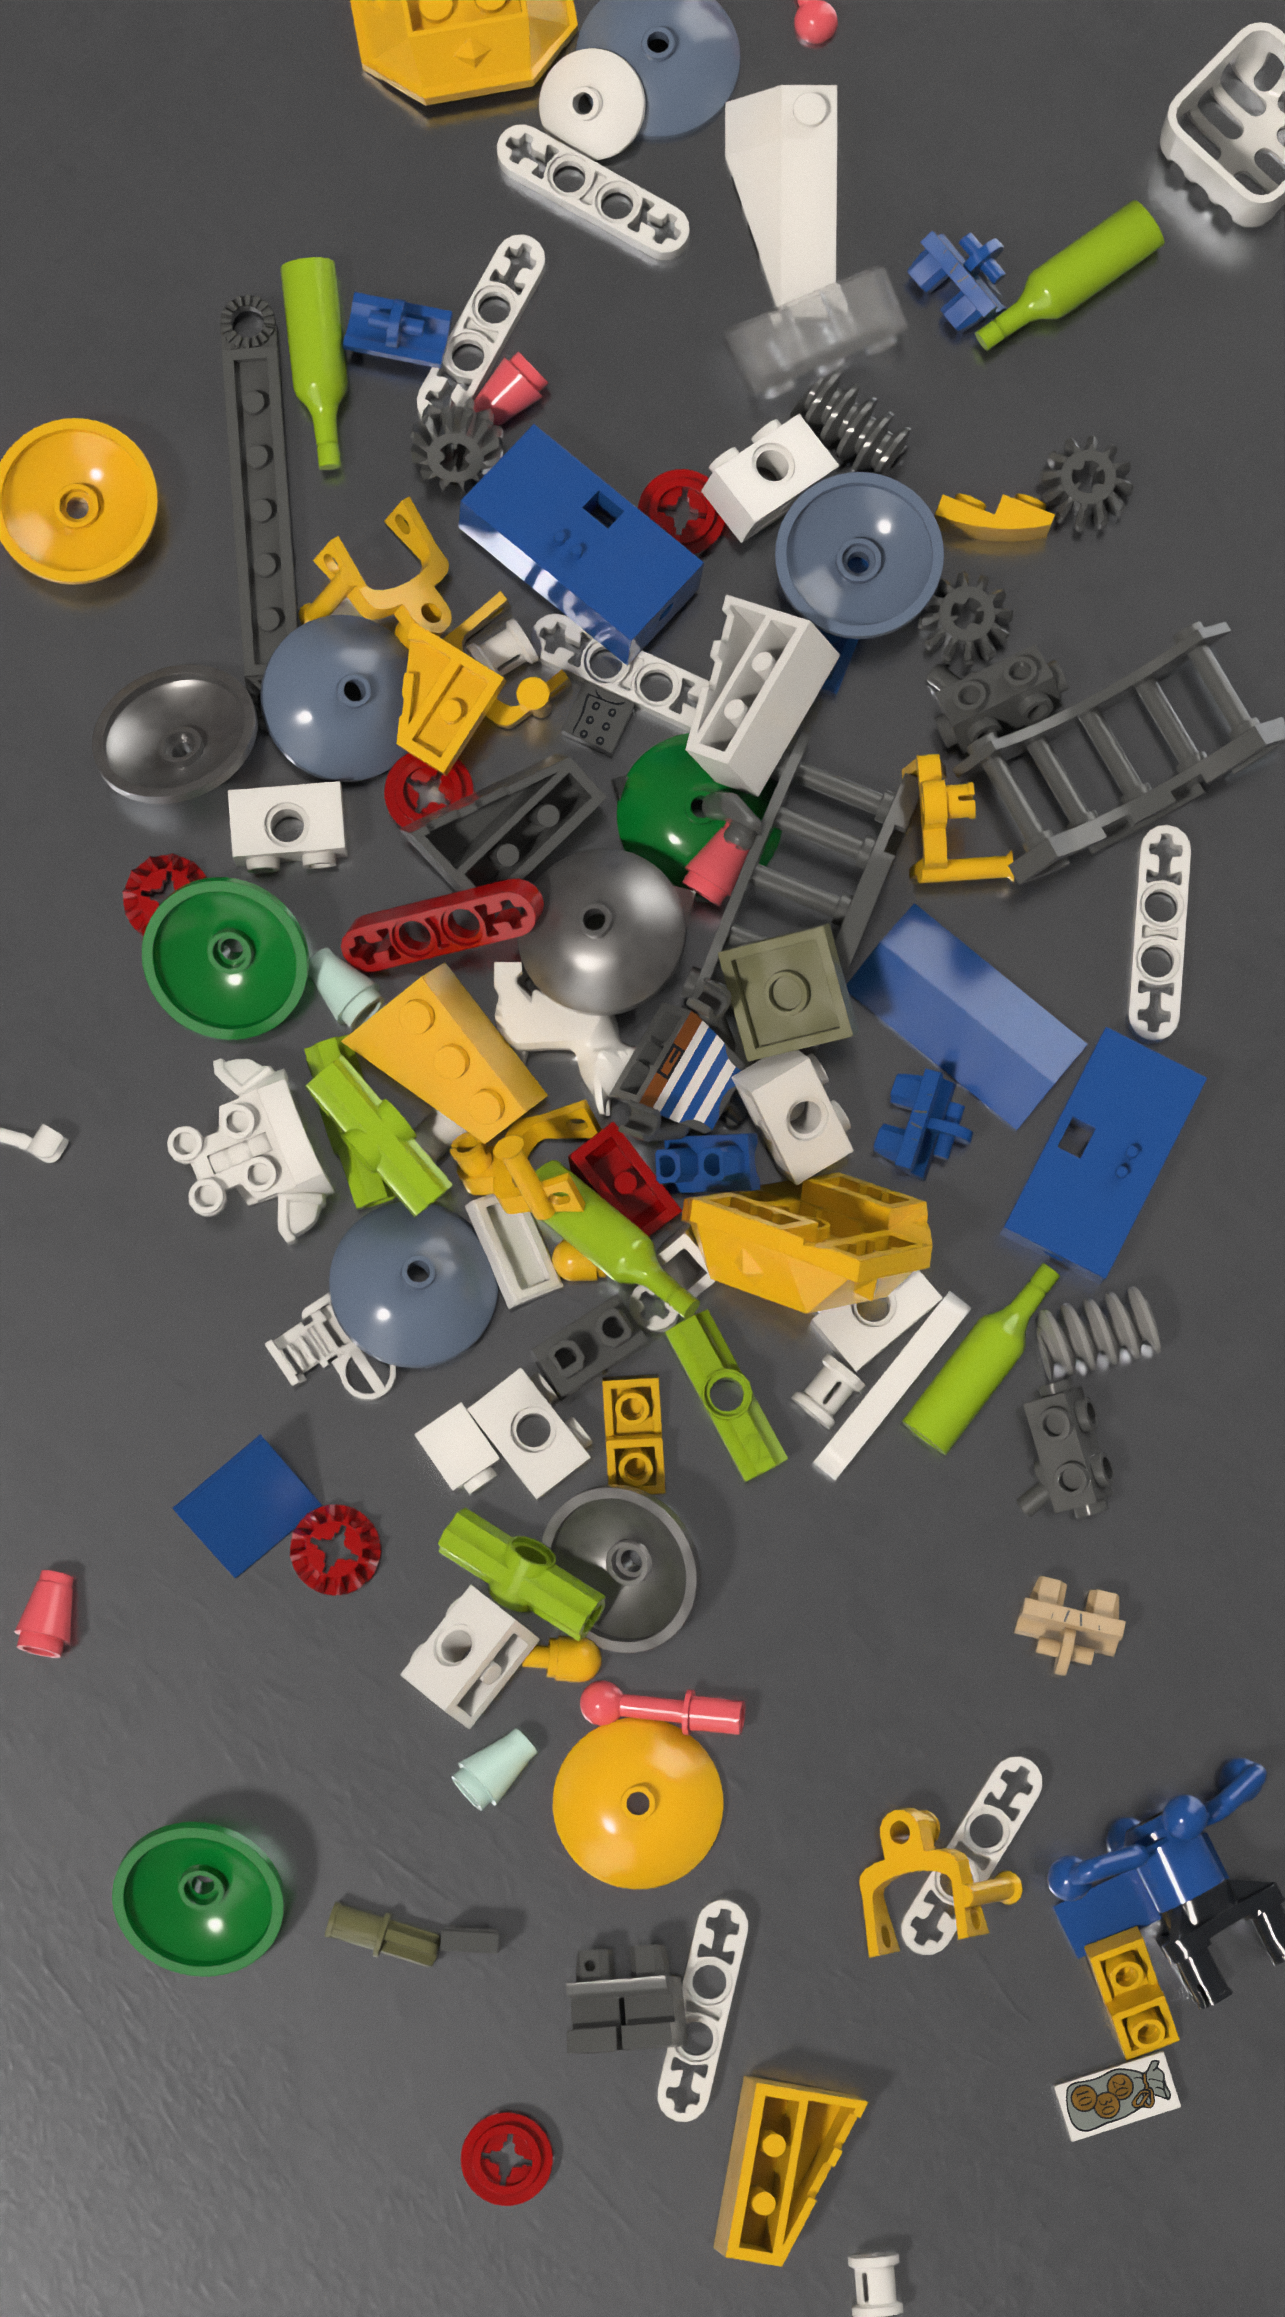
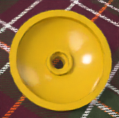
M83 418L54 420L33 428L24 434L8 449L1 459L0 541L10 556L30 573L42 579L60 584L77 585L97 582L127 567L141 553L149 541L158 515L159 501L156 480L148 460L139 447L116 428L99 421ZM82 502L88 505V512L83 518L75 519L69 516V509L73 504Z
M639 1718L618 1719L613 1723L601 1725L589 1732L578 1741L564 1759L557 1774L553 1791L554 1822L561 1842L569 1855L591 1876L621 1888H656L676 1881L689 1873L704 1859L718 1835L723 1816L722 1784L717 1769L706 1750L691 1735H683L682 1729L665 1721ZM641 1792L648 1797L649 1808L645 1813L635 1815L628 1810L627 1799L632 1793Z

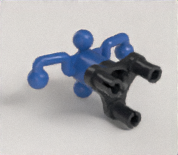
M1246 1758L1231 1759L1222 1767L1219 1773L1218 1783L1221 1792L1210 1801L1202 1803L1199 1798L1181 1794L1174 1796L1164 1806L1163 1811L1143 1821L1130 1817L1117 1819L1107 1831L1105 1841L1108 1853L1087 1860L1071 1855L1062 1856L1048 1870L1047 1882L1051 1892L1059 1899L1074 1902L1082 1899L1090 1891L1092 1882L1136 1869L1164 1923L1162 1934L1156 1939V1942L1169 1963L1176 1965L1191 1994L1192 2001L1198 2003L1199 2010L1208 2008L1209 2004L1211 2006L1233 1994L1208 1947L1212 1944L1210 1941L1211 1937L1242 1918L1244 1921L1251 1920L1272 1958L1271 1962L1273 1965L1276 1966L1285 1962V1910L1281 1904L1285 1901V1897L1277 1882L1225 1879L1201 1835L1206 1827L1224 1820L1243 1803L1252 1801L1260 1793L1267 1779L1266 1769L1263 1765Z

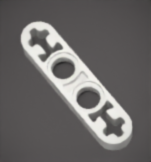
M525 124L514 125L506 129L499 137L497 143L498 164L501 170L511 179L652 258L661 261L672 260L680 256L687 248L689 242V222L685 214L672 204L534 127ZM525 141L531 143L532 156L543 163H546L548 153L553 154V158L547 163L544 178L540 179L537 177L540 173L539 164L529 158L521 159L519 164L512 162V150L509 147L513 145L520 148ZM565 166L579 168L585 176L584 185L579 190L569 193L558 189L553 178L560 168ZM618 192L627 195L633 203L632 211L628 216L622 219H612L603 213L601 204L607 195ZM643 206L650 208L647 212V221L658 227L665 226L667 221L674 223V235L678 239L675 241L667 238L662 244L656 243L655 230L641 222L639 232L633 231L632 229L639 222Z
M523 234L513 235L505 239L496 250L448 337L442 369L432 367L419 390L417 409L421 420L423 410L428 404L432 405L428 400L431 397L441 399L449 386L448 378L440 377L443 372H446L457 383L470 385L467 391L459 384L456 385L451 395V399L456 406L464 407L466 400L472 396L474 401L481 391L543 278L546 269L544 250L533 237ZM523 251H527L530 253V264L534 268L532 270L522 268L514 280V288L522 292L520 295H517L505 284L512 270L511 261L507 257L509 255L519 257ZM495 277H498L504 284L493 282ZM498 296L505 299L511 307L509 316L504 321L494 324L483 320L478 310L480 304L486 298ZM463 344L477 345L484 353L483 363L473 371L460 370L452 361L454 351Z
M557 613L549 614L539 619L532 628L531 644L538 655V661L546 667L557 672L562 669L570 678L584 683V681L592 683L635 703L636 708L690 732L696 709L685 703L682 705L681 714L672 711V709L680 699L682 684L692 687L688 692V698L698 702L701 688L708 687L710 681L642 650L628 666L622 662V668L617 675L607 679L600 678L592 672L590 661L595 653L606 648L568 616ZM557 628L564 629L565 641L577 648L581 646V638L591 640L583 650L581 666L575 667L571 665L575 659V653L565 648L558 647L554 654L546 652V641L541 638L543 633L553 635ZM650 673H662L671 680L673 685L672 693L665 700L658 702L650 701L642 694L640 689L641 682Z
M1170 825L1157 826L1146 834L1140 844L1137 860L1126 1019L1127 1027L1132 1036L1146 1044H1158L1168 1039L1177 1028L1180 1017L1191 847L1186 834L1177 827ZM1161 838L1170 839V848L1179 850L1180 856L1172 857L1167 871V878L1179 877V885L1166 880L1146 882V874L1157 877L1159 873V856L1150 854L1149 848L1157 847ZM1156 892L1170 895L1176 903L1175 916L1167 922H1157L1151 919L1145 911V901L1149 895ZM1153 947L1166 950L1172 958L1173 965L1170 973L1158 978L1148 975L1141 965V957L1144 951ZM1138 984L1151 989L1171 987V996L1163 992L1159 995L1158 1012L1162 1015H1167L1168 1022L1160 1023L1156 1032L1148 1031L1147 1022L1138 1020L1137 1014L1145 1012L1150 1003V991L1138 993Z
M949 1291L813 1463L836 1480L972 1307Z
M1019 1756L1007 1757L997 1763L944 1847L959 1850L966 1855L974 1882L988 1880L1039 1797L1042 1789V1775L1038 1767L1029 1759ZM1022 1766L1028 1771L1025 1781L1031 1785V1788L1027 1794L1016 1792L1007 1806L1018 1809L1016 1816L1011 1821L1001 1809L984 1804V1800L989 1792L997 1800H1000L1007 1787L1005 1781L1000 1779L1002 1773L1005 1770L1016 1772ZM982 1814L995 1816L1002 1825L1001 1839L996 1845L988 1848L977 1846L970 1836L972 1821ZM937 1871L929 1872L903 1914L900 1923V1934L904 1943L912 1951L922 1955H933L942 1951L957 1931L955 1915L953 1918H950L943 1910L935 1924L937 1929L942 1932L940 1938L937 1941L927 1938L922 1945L914 1941L917 1931L910 1926L912 1920L916 1916L921 1919L927 1918L935 1906L932 1903L924 1902V1898L929 1890H932L942 1902L954 1906L953 1896L943 1891L940 1885L941 1873Z
M718 1899L712 1901L701 1910L697 1918L682 1982L686 2024L691 2022L706 2024L712 2031L713 2042L711 2047L700 2055L687 2053L682 2047H670L666 2050L658 2084L657 2100L664 2114L678 2122L691 2121L704 2112L713 2084L748 1933V1920L745 1912L738 1904L730 1900ZM721 1909L730 1910L731 1921L739 1924L737 1934L728 1933L723 1944L722 1952L734 1951L733 1961L730 1964L716 1956L697 1955L700 1944H704L710 1949L712 1948L714 1930L706 1927V1921L708 1917H718ZM705 1965H714L720 1968L726 1977L724 1991L715 1998L699 1996L692 1985L695 1972ZM674 2057L690 2065H708L705 2076L694 2071L691 2089L693 2092L700 2094V2098L697 2103L689 2102L685 2107V2111L674 2109V2099L666 2096L668 2087L679 2086L683 2073V2068H671Z

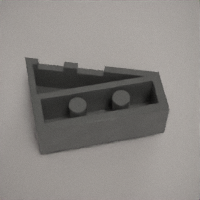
M554 754L398 830L456 892L507 879H524L607 796L570 756Z

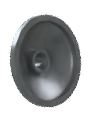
M194 664L158 669L129 683L105 706L93 732V757L106 783L113 790L129 799L148 804H171L190 800L220 786L243 765L256 740L258 730L257 712L248 691L242 683L220 669Z
M590 849L575 853L558 861L534 883V886L542 894L544 908L532 930L523 936L517 937L518 948L528 975L538 989L551 1001L580 1014L591 1016L615 1015L635 1009L652 999L667 985L675 974L681 962L686 944L685 912L672 883L651 862L623 850ZM522 906L521 911H520V914H521V915H523L524 912H525V909H524L523 906ZM601 914L605 916V923L600 929L589 930L586 928L587 920L592 915Z
M617 1484L601 1485L589 1488L566 1501L550 1519L541 1543L550 1548L555 1554L557 1560L555 1564L606 1596V1606L599 1620L585 1637L594 1642L597 1647L620 1653H636L650 1650L672 1638L688 1622L694 1612L700 1593V1561L696 1546L688 1529L675 1512L664 1502L638 1488ZM631 1550L640 1556L641 1566L632 1561L630 1557Z

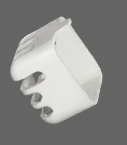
M1263 22L1249 24L1240 30L1175 96L1169 106L1160 135L1161 150L1168 162L1172 160L1177 163L1183 170L1185 178L1192 184L1198 183L1207 192L1208 199L1216 206H1223L1232 216L1233 222L1242 227H1259L1265 224L1285 204V180L1280 185L1276 184L1254 161L1255 154L1264 150L1272 153L1285 165V147L1277 139V132L1285 128V113L1278 108V100L1285 92V34L1272 24ZM1271 53H1273L1282 61L1284 69L1275 86L1271 90L1263 92L1255 87L1254 78L1266 64ZM1229 62L1237 77L1265 104L1266 109L1262 115L1251 116L1223 89L1220 79L1223 70ZM1208 89L1216 102L1242 126L1243 134L1238 139L1233 140L1225 137L1200 111L1198 101ZM1185 113L1192 123L1218 147L1220 158L1217 161L1180 127L1178 120ZM1241 173L1248 175L1268 194H1253L1237 181L1234 176Z

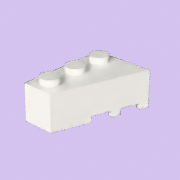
M726 595L722 610L727 617L721 640L713 642L710 657L715 661L708 687L701 688L685 750L716 783L759 797L840 654L811 621Z

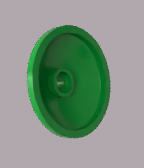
M689 733L659 742L634 763L626 776L628 779L622 791L621 800L618 798L616 819L619 839L624 851L636 854L654 864L664 873L673 886L691 890L682 883L689 872L684 867L727 822L712 820L708 817L699 818L692 813L691 805L697 800H703L711 792L734 793L762 821L777 782L769 778L759 797L716 783L685 750ZM773 829L759 864L767 867L777 850L782 830ZM696 893L695 899H705Z
M204 878L175 890L166 897L152 915L142 942V966L145 978L152 994L161 1007L184 1027L216 1039H247L275 1028L297 1006L308 981L310 967L309 950L303 930L295 916L283 902L269 891L248 881L236 878ZM235 939L239 941L243 951L234 952L230 950L226 945V940Z
M182 1822L163 1826L146 1834L127 1851L114 1879L112 1904L116 1921L122 1933L130 1944L148 1960L179 1974L210 1977L225 1975L243 1969L259 1959L270 1948L279 1933L283 1921L285 1894L282 1880L273 1862L250 1839L220 1825L204 1822ZM196 1876H205L213 1881L202 1882Z

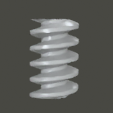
M1135 1286L1126 1289L1124 1305L1114 1292H1109L1104 1295L1103 1311L1089 1297L1082 1301L1080 1317L1070 1303L1061 1305L1059 1322L1056 1321L1047 1308L1040 1310L1038 1314L1037 1340L1043 1365L1050 1381H1053L1054 1364L1059 1362L1069 1376L1075 1375L1076 1358L1078 1357L1083 1358L1091 1371L1096 1370L1098 1352L1104 1351L1113 1365L1119 1364L1121 1346H1126L1134 1359L1141 1358L1142 1341L1148 1340L1157 1354L1161 1353L1159 1334L1152 1310L1147 1299L1145 1300Z

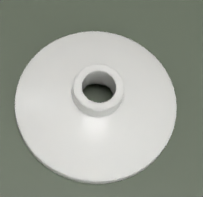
M582 49L563 57L547 74L540 92L539 113L546 134L593 161L611 158L626 149L636 138L645 116V93L638 74L625 59L603 49ZM588 93L593 99V108L588 114L584 115L579 110L578 102L582 95Z

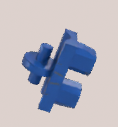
M931 231L920 241L926 249L918 255L907 272L919 287L929 294L948 277L959 287L961 291L940 309L957 331L964 332L984 318L994 320L1007 309L978 275L980 272H983L993 285L1000 282L1006 276V273L995 261L1004 250V246L997 238L990 240L982 246L971 232L965 235L959 241V245L970 256L967 260L944 234L937 235L935 231Z
M354 292L343 348L344 350L442 369L453 313L448 310L408 303L406 300L396 298L393 300Z
M926 1068L923 1076L912 1074L896 1075L890 1093V1102L896 1107L908 1109L912 1112L906 1129L883 1123L879 1128L873 1150L880 1156L895 1163L897 1167L909 1176L922 1180L927 1178L933 1156L949 1160L954 1142L971 1144L974 1132L970 1129L960 1126L965 1106L951 1102L956 1084L944 1079V1074Z
M757 1133L685 1136L682 1139L664 1140L665 1149H659L655 1153L656 1179L659 1184L667 1183V1191L669 1193L760 1190V1179L755 1167V1151L758 1144Z

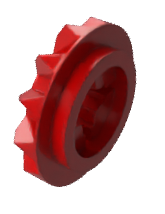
M689 469L670 470L655 477L646 486L639 499L638 509L695 556H699L712 544L717 543L725 522L701 492L709 479L707 476ZM682 493H687L689 511L698 514L697 520H688L685 528H682L681 535H677L674 518L666 516V513L663 512L675 510L678 506V501L682 499Z
M410 753L401 757L393 765L388 773L384 787V798L389 814L401 827L447 806L442 802L439 805L431 801L426 808L423 807L420 813H417L420 795L414 790V786L409 784V781L416 785L420 783L428 786L432 780L437 779L440 772ZM457 759L448 775H442L440 778L438 790L449 805L474 793L471 776L459 759Z
M174 853L149 856L145 862L131 870L129 879L122 891L125 915L129 922L142 936H144L152 915L160 905L159 902L151 900L150 897L144 895L162 892L164 884L168 882V876H172L171 881L174 891L193 881L207 878L194 861Z
M328 1504L307 1513L293 1531L290 1544V1558L298 1577L311 1589L326 1595H344L364 1586L375 1573L381 1556L379 1535L372 1522L360 1511L345 1505ZM342 1526H345L344 1536L346 1537L344 1546L351 1550L352 1554L359 1556L357 1561L349 1558L348 1560L337 1559L334 1566H330L328 1573H323L326 1567V1563H324L326 1553L320 1550L319 1546L313 1544L312 1541L314 1538L320 1541L323 1539L332 1541L336 1533H340Z
M516 2112L491 2114L479 2121L468 2133L461 2151V2168L469 2187L483 2200L500 2206L518 2205L536 2196L548 2181L553 2164L552 2148L545 2132L537 2122ZM508 2134H513L512 2143L515 2144V2153L524 2156V2159L532 2160V2164L523 2163L522 2166H513L510 2175H507L506 2184L500 2183L502 2174L499 2173V2163L490 2161L489 2157H483L482 2152L491 2154V2151H501L504 2142H507Z

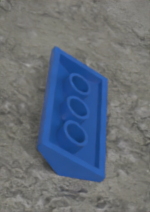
M915 903L878 943L846 984L851 997L1015 1131L1020 1128L1088 1045Z

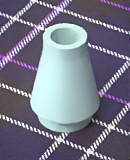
M328 947L319 950L310 958L309 977L313 980L338 1024L346 1023L352 1030H355L383 1007L385 999L379 993L380 985L337 957Z
M514 1728L503 1738L459 1762L460 1769L451 1778L462 1794L478 1810L482 1811L490 1803L497 1806L527 1763L537 1754V1751L526 1736L517 1728Z

